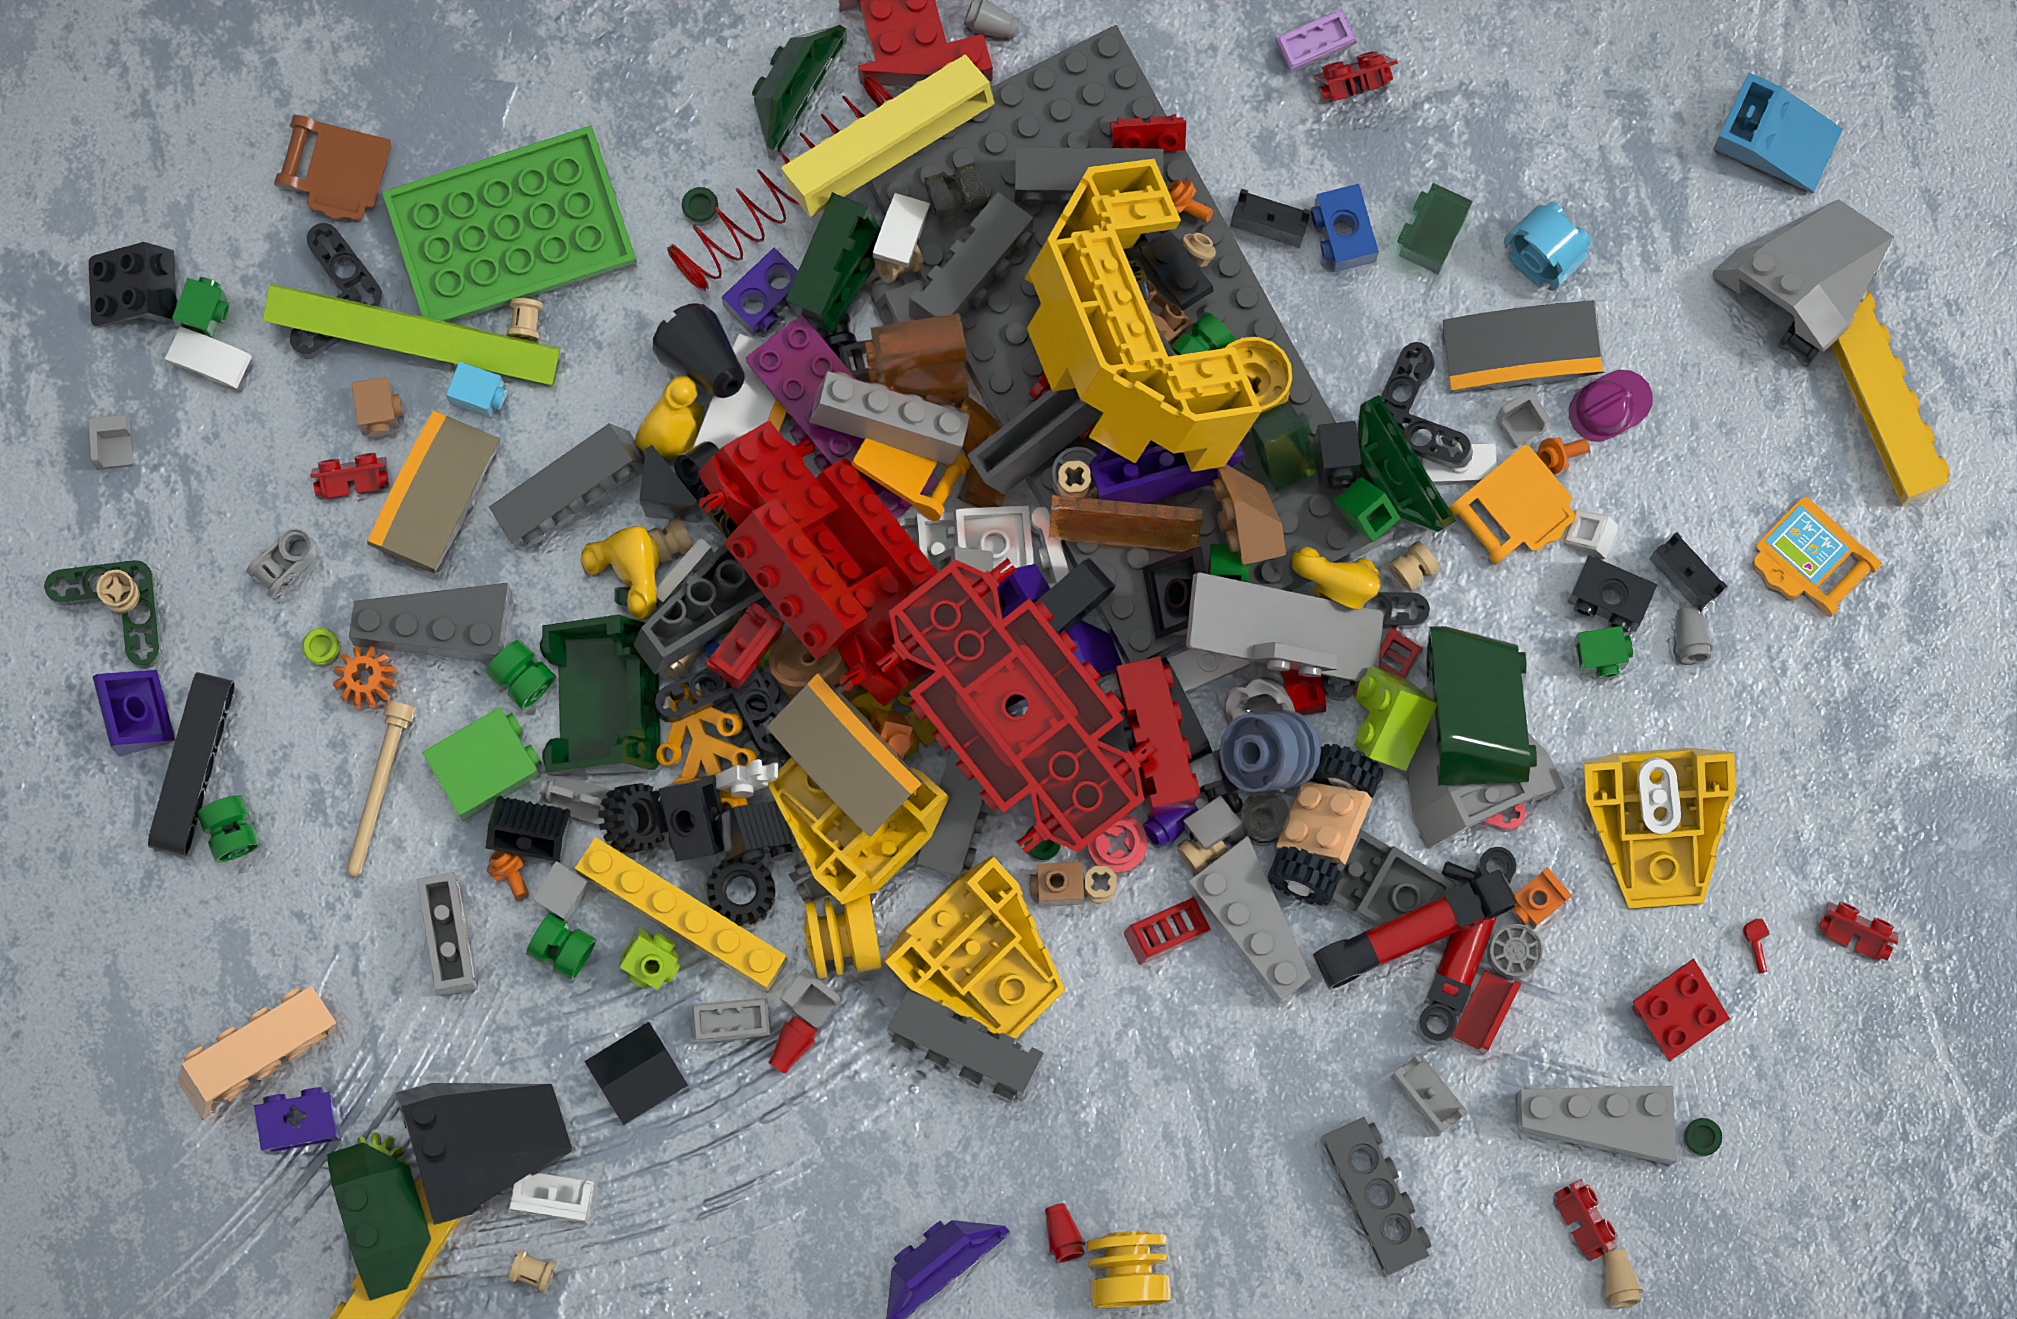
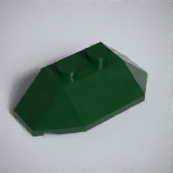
M837 25L790 38L785 47L779 46L770 61V65L773 67L766 78L761 76L755 84L752 96H754L755 111L768 158L776 160L779 155L778 151L782 150L846 43L847 30L845 27Z
M1377 395L1361 404L1356 428L1361 458L1360 469L1368 482L1386 493L1401 518L1399 521L1436 532L1456 521L1381 396Z
M363 1142L326 1154L332 1188L354 1262L369 1300L372 1301L408 1289L432 1240L410 1166Z

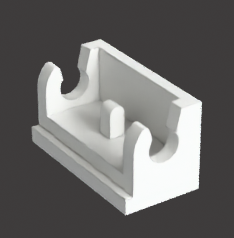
M537 1173L534 1176L529 1174L514 1184L509 1209L516 1213L588 1224L595 1182Z

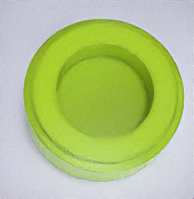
M316 628L304 637L302 650L310 663L315 666L324 667L333 664L338 659L341 652V644L333 631L327 628Z

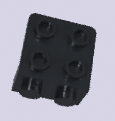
M141 242L96 254L89 259L92 325L101 328L140 317L165 324L174 322L172 317L177 304L174 250Z

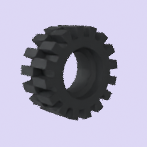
M638 783L615 787V790L607 792L608 798L602 799L600 804L605 807V810H600L598 817L604 818V823L599 824L600 830L607 831L603 838L606 842L612 841L611 847L616 850L619 849L621 853H635L655 849L658 847L657 843L663 842L665 837L661 833L668 832V826L663 824L666 818L661 811L660 801H658L660 798L659 791H652L653 786L649 784ZM631 806L635 808L638 815L636 831L630 823L629 813Z
M725 858L720 861L721 864L712 869V875L708 877L707 897L713 910L738 926H743L745 923L751 925L756 923L757 919H763L767 915L766 912L769 909L771 910L775 897L774 880L769 869L760 860L743 864L742 858L729 860ZM739 876L751 879L756 886L755 896L746 904L733 903L726 894L729 882Z

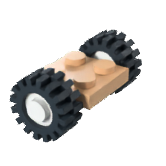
M1324 744V746H1321L1319 766L1311 778L1313 782L1307 781L1300 786L1276 844L1278 851L1267 876L1270 884H1275L1274 887L1278 890H1284V894L1288 896L1293 895L1295 899L1300 901L1304 899L1309 904L1315 902L1317 905H1327L1331 902L1342 873L1336 865H1332L1330 862L1346 865L1383 775V768H1380L1378 762H1372L1373 759L1362 756V752L1358 750L1353 752L1347 746L1343 748L1338 744H1332V746Z

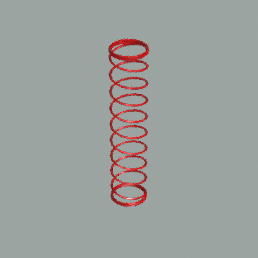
M871 76L862 78V84L866 92L878 107L884 103L880 94L886 101L893 99L890 93L876 79ZM842 95L843 100L849 105L857 118L865 116L846 96ZM821 114V117L834 134L840 132L824 114ZM800 132V136L804 139L809 148L812 149L813 147H815V145L802 132ZM778 151V154L787 164L790 160L782 151ZM757 169V173L764 180L778 202L783 214V220H777L765 213L739 188H736V192L755 218L761 231V239L754 238L746 233L717 206H714V210L725 223L739 248V258L724 251L696 225H693V229L711 254L718 268L719 276L711 275L703 270L675 244L671 243L670 247H667V252L676 266L701 291L709 289V284L703 274L713 279H721L722 275L720 264L707 242L730 259L740 261L743 259L742 246L729 224L749 239L763 242L765 233L752 207L771 221L782 224L786 221V213L775 190L793 203L799 204L795 199L778 188L760 169Z

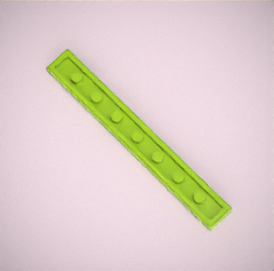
M273 283L269 285L263 321L454 364H458L460 361L485 371L553 385L561 349V347Z

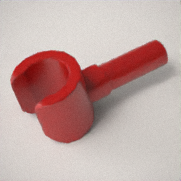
M1755 919L1745 924L1742 932L1752 947L1758 973L1760 974L1768 972L1760 940L1769 936L1770 933L1763 919Z

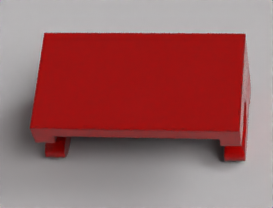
M753 603L747 608L744 615L713 655L706 661L705 666L739 690L782 634L784 621L776 618L760 605Z

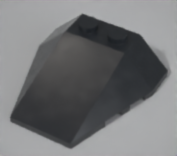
M430 1083L395 1093L422 1177L424 1193L434 1225L472 1215L480 1210L481 1204L499 1193L501 1195L507 1193L512 1189V1185L529 1174L534 1176L572 1152V1146L552 1084Z

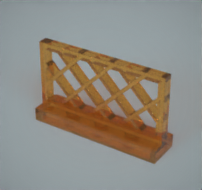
M1052 495L1049 539L1187 551L1199 545L1204 509Z

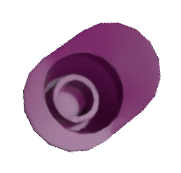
M1616 370L1591 382L1574 395L1569 405V419L1572 427L1580 436L1590 441H1605L1635 426L1648 415L1652 407L1653 394L1649 383L1641 375L1631 370Z

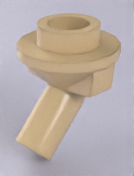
M1201 233L1186 234L1183 237L1182 246L1199 267L1207 266L1214 259L1216 250L1209 237Z

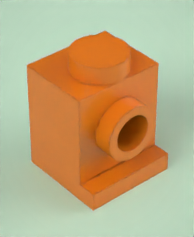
M873 707L869 720L873 724L872 728L877 733L879 732V735L898 752L897 756L903 761L905 753L911 749L914 741L913 726L909 723L910 716Z
M1547 867L1515 894L1518 905L1511 912L1522 925L1526 926L1529 923L1535 929L1564 905L1572 895ZM1542 893L1546 899L1545 904H1535L1532 899L1533 894Z

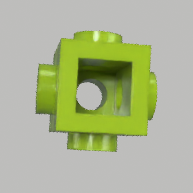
M640 927L619 957V967L630 973L628 978L644 989L651 986L659 990L663 982L669 984L675 977L680 964L677 963L678 953L674 949L675 943L658 932L653 936Z

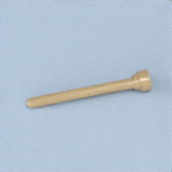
M391 700L386 702L383 715L386 716L384 723L388 726L347 866V873L351 877H357L362 872L401 731L407 728L408 723H412L416 708Z

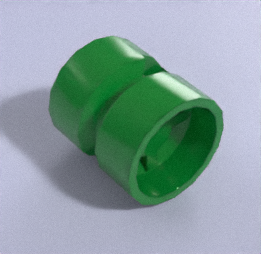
M1205 312L1191 325V334L1182 333L1170 346L1176 355L1223 349L1228 344L1236 341V339L1217 317L1209 312Z
M517 639L506 646L491 661L485 672L500 688L508 687L507 695L521 710H525L549 690L557 677L542 661L535 663L533 661L534 653L520 639Z
M242 795L219 799L197 811V816L204 833L211 834L208 845L216 863L237 859L255 851L261 846L254 825L246 822L250 814ZM232 829H236V831L226 835L224 833Z
M550 912L533 935L526 955L543 965L550 962L553 963V970L573 981L586 964L597 940L579 928L574 931L569 930V923Z

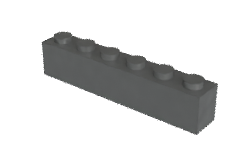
M1156 327L1168 357L1176 356L1161 331ZM1076 388L1053 392L1050 389L967 456L985 484L1004 495L1096 423L1103 412L1082 401Z

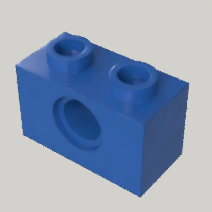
M1355 184L1317 194L1314 203L1315 207H1311L1310 210L1315 229L1321 228L1325 240L1320 242L1324 262H1331L1333 272L1376 262L1379 251L1360 185ZM1337 223H1346L1352 228L1353 232L1345 236L1339 235L1335 232L1333 226Z

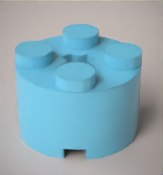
M1549 202L1546 206H1536L1504 238L1505 248L1510 244L1514 251L1510 258L1519 271L1538 286L1543 282L1551 284L1548 288L1549 290L1557 289L1588 259L1589 252L1587 247L1592 243L1589 235L1583 229L1575 228L1565 218L1563 209L1554 202Z

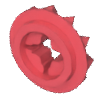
M1125 815L1088 844L1089 854L1098 866H1108L1115 873L1129 872L1142 862L1146 854L1148 845L1147 835L1143 826L1135 818ZM1127 831L1124 845L1131 853L1129 854L1118 849L1115 853L1112 852L1108 856L1111 843L1104 834L1117 838L1120 834L1123 835Z

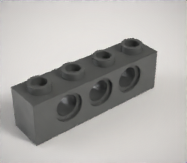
M1362 1117L1321 1137L1323 1146L1384 1277L1429 1257L1427 1249L1432 1247L1424 1228L1422 1226L1416 1228L1410 1215L1415 1213L1414 1206L1406 1191L1400 1194L1394 1181L1399 1178L1397 1169L1390 1157L1384 1159L1378 1145L1383 1143L1375 1123L1368 1124L1365 1117ZM1357 1151L1367 1152L1372 1159L1371 1168L1366 1171L1356 1169L1352 1163L1353 1153ZM1375 1185L1385 1188L1388 1193L1387 1203L1380 1206L1373 1204L1368 1198L1369 1188ZM1396 1220L1403 1225L1404 1236L1402 1239L1391 1240L1386 1236L1384 1226L1387 1221Z

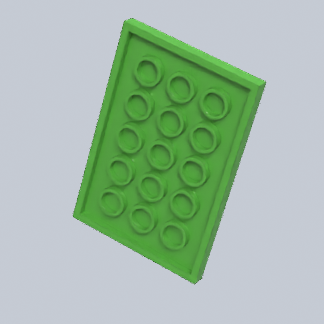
M592 125L382 191L422 317L451 323L510 304L513 298H529L637 263Z

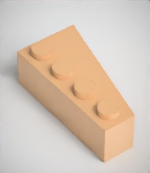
M312 986L304 991L300 988L290 991L281 998V1005L271 1011L268 1007L260 1009L248 1019L250 1023L239 1030L235 1026L227 1029L216 1038V1044L206 1050L203 1046H200L183 1058L185 1062L181 1065L178 1084L202 1120L214 1113L211 1105L221 1098L230 1102L241 1095V1091L250 1084L248 1080L255 1077L256 1080H263L274 1073L282 1065L280 1059L284 1056L291 1061L334 1033L336 1021Z

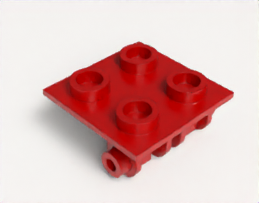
M1371 51L1358 55L1356 57L1358 62L1344 65L1343 61L1327 64L1322 67V73L1314 75V79L1325 84V86L1319 87L1322 100H1330L1332 103L1349 97L1345 79L1351 96L1356 95L1353 81L1355 76L1362 93L1367 92L1363 74L1365 75L1368 90L1387 86V82L1393 80L1389 66L1398 64L1397 60L1385 56V54H1378V51Z
M1695 959L1682 965L1661 982L1632 1001L1634 1005L1631 1006L1635 1015L1639 1019L1643 1018L1669 1062L1730 1019Z

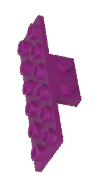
M799 315L746 357V363L791 416L790 425L792 429L790 434L794 440L800 443L808 438L811 442L807 446L814 443L815 450L813 453L816 457L813 458V461L822 472L845 457L852 462L864 439L809 422L817 389L827 371L846 373L853 379H857L803 315ZM857 470L896 520L914 507ZM934 472L931 473L920 492L921 495H929L938 485L940 479Z

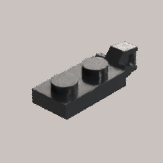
M1164 230L1140 234L1143 241L1138 243V247L1141 250L1142 258L1182 311L1213 292V285L1172 232Z

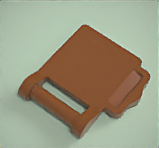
M293 115L290 123L293 132L282 171L276 174L274 185L282 189L309 194V208L313 212L324 214L332 221H361L366 208L372 209L375 207L391 149V141L386 138L321 123L306 116ZM307 133L318 134L306 179L303 180L295 177Z

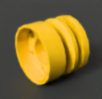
M1260 337L1241 338L1228 344L1226 348L1235 347L1252 389L1257 390L1255 396L1262 412L1248 432L1261 431L1274 425L1284 413L1292 383V367L1285 352L1274 342Z
M869 894L843 904L844 912L837 914L830 898H824L826 916L817 917L815 900L805 902L806 912L803 926L809 961H811L817 972L819 980L828 979L826 961H835L837 977L843 976L844 958L849 957L852 958L857 973L882 969Z
M1124 1231L1109 1233L1101 1238L1088 1240V1252H1105V1257L1089 1260L1088 1267L1106 1269V1277L1090 1281L1091 1307H1132L1170 1302V1276L1152 1273V1266L1167 1262L1168 1254L1150 1253V1249L1167 1245L1166 1235L1151 1234L1145 1231Z

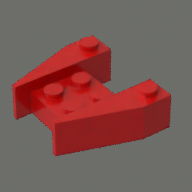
M838 0L840 12L860 7L874 61L858 65L860 84H862V78L871 76L884 86L912 87L916 82L928 78L941 70L947 63L954 62L965 54L989 82L993 81V67L984 34L947 43L935 0Z

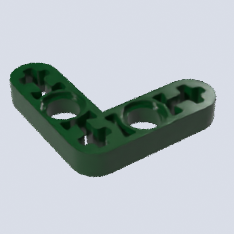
M132 560L59 569L47 576L44 584L47 596L54 603L67 606L102 601L98 597L97 592L91 591L89 586L90 580L94 575L104 574L110 570H122L130 577H133L134 570H139L143 576H146V579L140 580V586L138 587L140 598L136 606L145 605L149 607L150 617L143 624H135L130 619L131 611L122 613L125 652L134 666L141 669L151 668L159 662L162 647L155 577L146 563ZM82 576L81 584L85 594L80 595V590L76 587L66 589L65 596H60L57 591L53 590V587L59 586L61 579H65L69 585L80 584L77 577ZM152 630V634L144 633V632H147V631ZM132 631L144 633L146 644L149 648H153V651L147 653V659L142 660L138 654H134V650L140 649L141 644L140 637L137 634L132 636Z

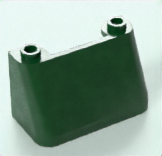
M618 614L542 625L541 653L550 664L558 666L560 738H551L542 752L545 773L553 775L651 771L658 768L660 762L657 759L656 752L660 746V718L657 716L654 706L656 695L659 692V673L654 675L633 646L645 622Z
M1430 626L1426 668L1427 677L1432 682L1433 699L1437 703L1435 709L1437 729L1436 750H1438V756H1440L1439 766L1436 769L1438 786L1529 782L1530 767L1537 766L1536 745H1529L1521 675L1526 674V653L1519 652L1518 645L1447 626Z

